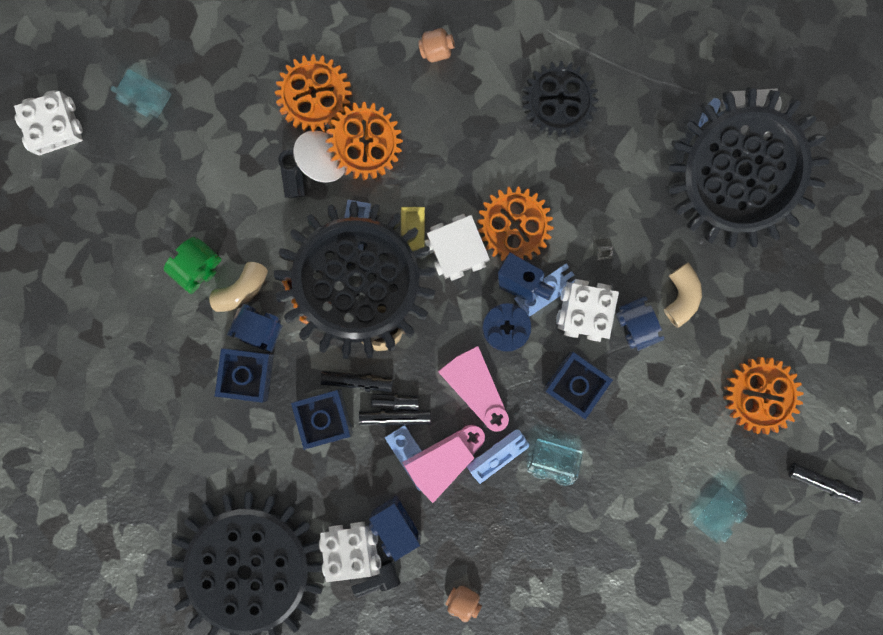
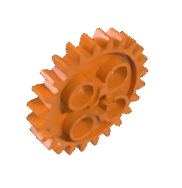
M314 54L311 56V61H307L306 57L302 56V63L294 59L295 67L292 68L286 65L288 73L280 72L283 81H276L277 86L281 88V90L275 91L276 96L282 97L276 101L278 106H283L279 110L282 115L287 114L285 118L287 122L294 119L293 126L295 128L302 124L304 132H306L309 126L312 132H315L319 126L325 132L326 124L333 129L334 127L331 126L330 121H338L335 114L340 112L344 115V106H351V102L346 99L352 97V92L347 90L351 87L350 82H344L348 78L347 74H340L342 71L340 65L333 68L334 61L332 59L326 64L324 56L319 61L316 60ZM321 75L328 77L327 82L324 84L316 82L317 78ZM298 81L305 82V86L301 90L294 89V84ZM331 87L334 88L333 91H327V90H329ZM312 90H316L317 92L315 98H312L311 96ZM333 98L334 103L330 107H325L322 105L323 100ZM308 103L311 105L309 112H300V107L303 104Z
M362 102L360 108H358L356 103H353L351 106L352 111L345 106L343 108L344 115L337 112L335 116L338 121H330L334 129L326 130V133L332 136V138L325 140V143L332 144V147L327 152L335 154L331 162L336 160L340 162L337 169L343 166L346 168L344 175H348L352 171L353 179H357L359 174H362L363 180H367L370 173L372 179L377 178V171L380 175L386 174L384 167L390 170L393 168L390 161L397 162L399 160L394 153L402 152L400 148L396 147L397 144L403 142V140L396 138V135L400 134L401 130H394L393 127L398 122L389 121L391 113L386 116L383 115L384 107L376 111L375 103H372L369 108H367L366 102ZM362 120H365L366 122L365 134L363 131ZM352 123L356 125L358 130L356 135H351L347 131V124ZM371 124H377L380 127V135H374L371 132ZM363 136L365 140H369V143L365 145L366 162H363L364 143L359 142V139ZM349 147H353L358 151L357 159H352L348 156L347 150ZM373 147L381 151L380 159L372 157L371 149Z
M519 186L515 193H512L511 188L508 187L505 195L501 190H498V198L490 195L491 204L483 203L487 211H479V215L484 217V219L477 220V224L483 226V228L478 229L479 234H484V237L481 238L482 242L488 243L485 248L486 251L491 248L494 250L492 257L499 253L501 254L500 261L503 262L509 253H512L523 259V256H526L530 261L532 260V252L536 255L541 254L538 247L544 249L547 247L543 240H550L552 238L546 232L554 229V227L547 225L548 222L553 220V217H546V214L551 209L542 208L545 200L536 201L538 193L530 197L529 189L522 194ZM513 203L520 204L523 210L522 213L513 214L510 210V205ZM501 209H504L507 212L508 216L514 223L517 221L520 223L518 228L525 236L529 238V242H526L523 239L522 235L516 228H514L513 230L510 229V225L512 223L504 214L501 213ZM495 218L502 219L505 224L504 228L501 230L495 229L492 226V220ZM526 222H535L538 228L535 233L528 232L525 227ZM510 236L517 237L520 242L519 247H510L507 244V238Z
M757 357L756 362L754 359H748V366L745 363H740L741 371L732 370L735 378H727L731 386H726L724 389L730 393L724 396L723 399L730 400V403L725 408L733 409L729 416L731 418L738 417L737 425L741 426L744 424V429L750 431L753 427V433L759 434L762 429L763 434L769 435L770 429L773 432H779L778 425L782 428H788L786 420L795 421L792 413L800 414V411L795 407L796 405L803 404L802 401L797 400V396L803 395L804 392L797 391L796 388L801 386L802 383L793 381L797 374H788L791 369L790 366L782 368V361L774 363L773 358H767L765 361L763 357ZM755 375L757 377L758 383L754 388H752L750 385V379L752 376ZM778 380L781 388L778 392H775L773 385ZM743 390L783 397V401L743 394ZM751 399L753 407L747 411L745 404L747 400ZM772 404L776 406L774 415L769 413V407Z

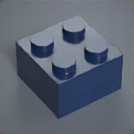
M221 348L214 397L261 403L268 401L274 354Z
M569 352L543 391L586 420L613 379L576 353Z
M341 389L291 403L304 450L353 435Z
M397 495L372 511L369 518L371 522L368 525L375 536L379 535L382 539L383 544L381 546L388 557L392 556L394 561H397L420 546L421 534Z

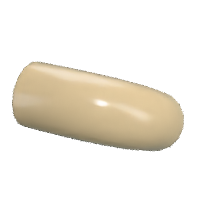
M247 262L241 276L233 285L214 289L211 292L209 299L212 309L216 312L231 311L250 302L264 284L268 274L266 267L256 262Z
M688 262L669 275L678 289V296L673 303L664 309V313L677 328L686 323L697 312L702 299L701 282Z

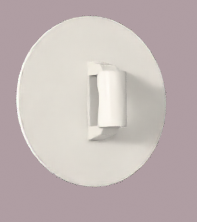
M308 131L300 135L294 144L293 153L298 167L304 174L316 181L332 182L339 179L345 173L346 168L343 166L337 169L340 163L338 160L331 162L335 154L327 152L332 147V144L325 143V140L332 138V136L322 131Z

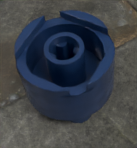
M646 296L618 307L619 312L615 314L620 326H626L629 334L625 335L630 349L636 348L637 351L665 340L664 336L658 335V332L662 331L652 306L646 307L644 303L648 300Z
M510 303L500 304L492 308L484 317L482 333L491 347L500 351H514L525 345L529 339L531 321L525 310ZM505 321H508V325H512V330H509L508 334H505L504 330H500V325H504Z
M243 304L241 308L237 309L227 335L232 338H239V341L265 350L267 346L266 350L272 353L283 327L280 324L281 321L278 317L269 313H265L264 316L259 315V312L256 311L257 309Z

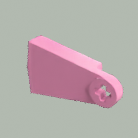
M478 346L455 357L438 371L490 430L501 431L506 428L509 421L508 414ZM493 413L497 415L502 414L503 417L500 419V425L490 423L493 419L491 416Z
M467 425L458 432L403 461L402 464L416 486L434 503L474 459L473 454L484 443V432L476 425ZM469 432L477 433L475 442L471 440L467 442Z

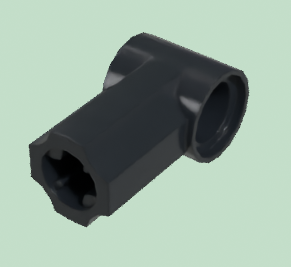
M287 149L282 151L278 157V163L281 167L285 198L306 196L303 173L297 163L293 167L285 166V159L289 156H294L293 150Z
M393 560L381 562L380 574L349 579L356 599L378 590L387 591L400 585L401 582Z

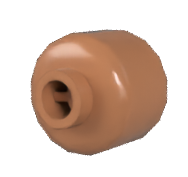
M443 28L424 32L422 39L419 40V49L423 59L427 58L431 63L450 58L451 49L455 48L452 34L448 35Z
M459 586L457 589L453 587L445 603L448 606V613L463 622H468L471 617L476 619L482 607L478 603L480 600L479 594L465 586Z

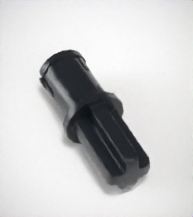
M395 392V395L373 394L371 405L373 408L394 409V411H397V409L418 411L419 395H398V392Z

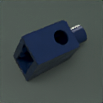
M509 253L498 272L499 289L529 302H534L537 295L549 300L555 287L544 283V272L512 253Z

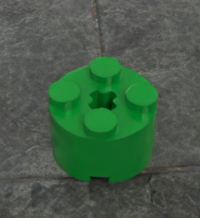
M191 237L176 249L178 254L174 259L171 256L165 263L164 271L185 291L193 294L204 280L209 282L215 276L216 271L214 268L221 262L222 258L198 237Z

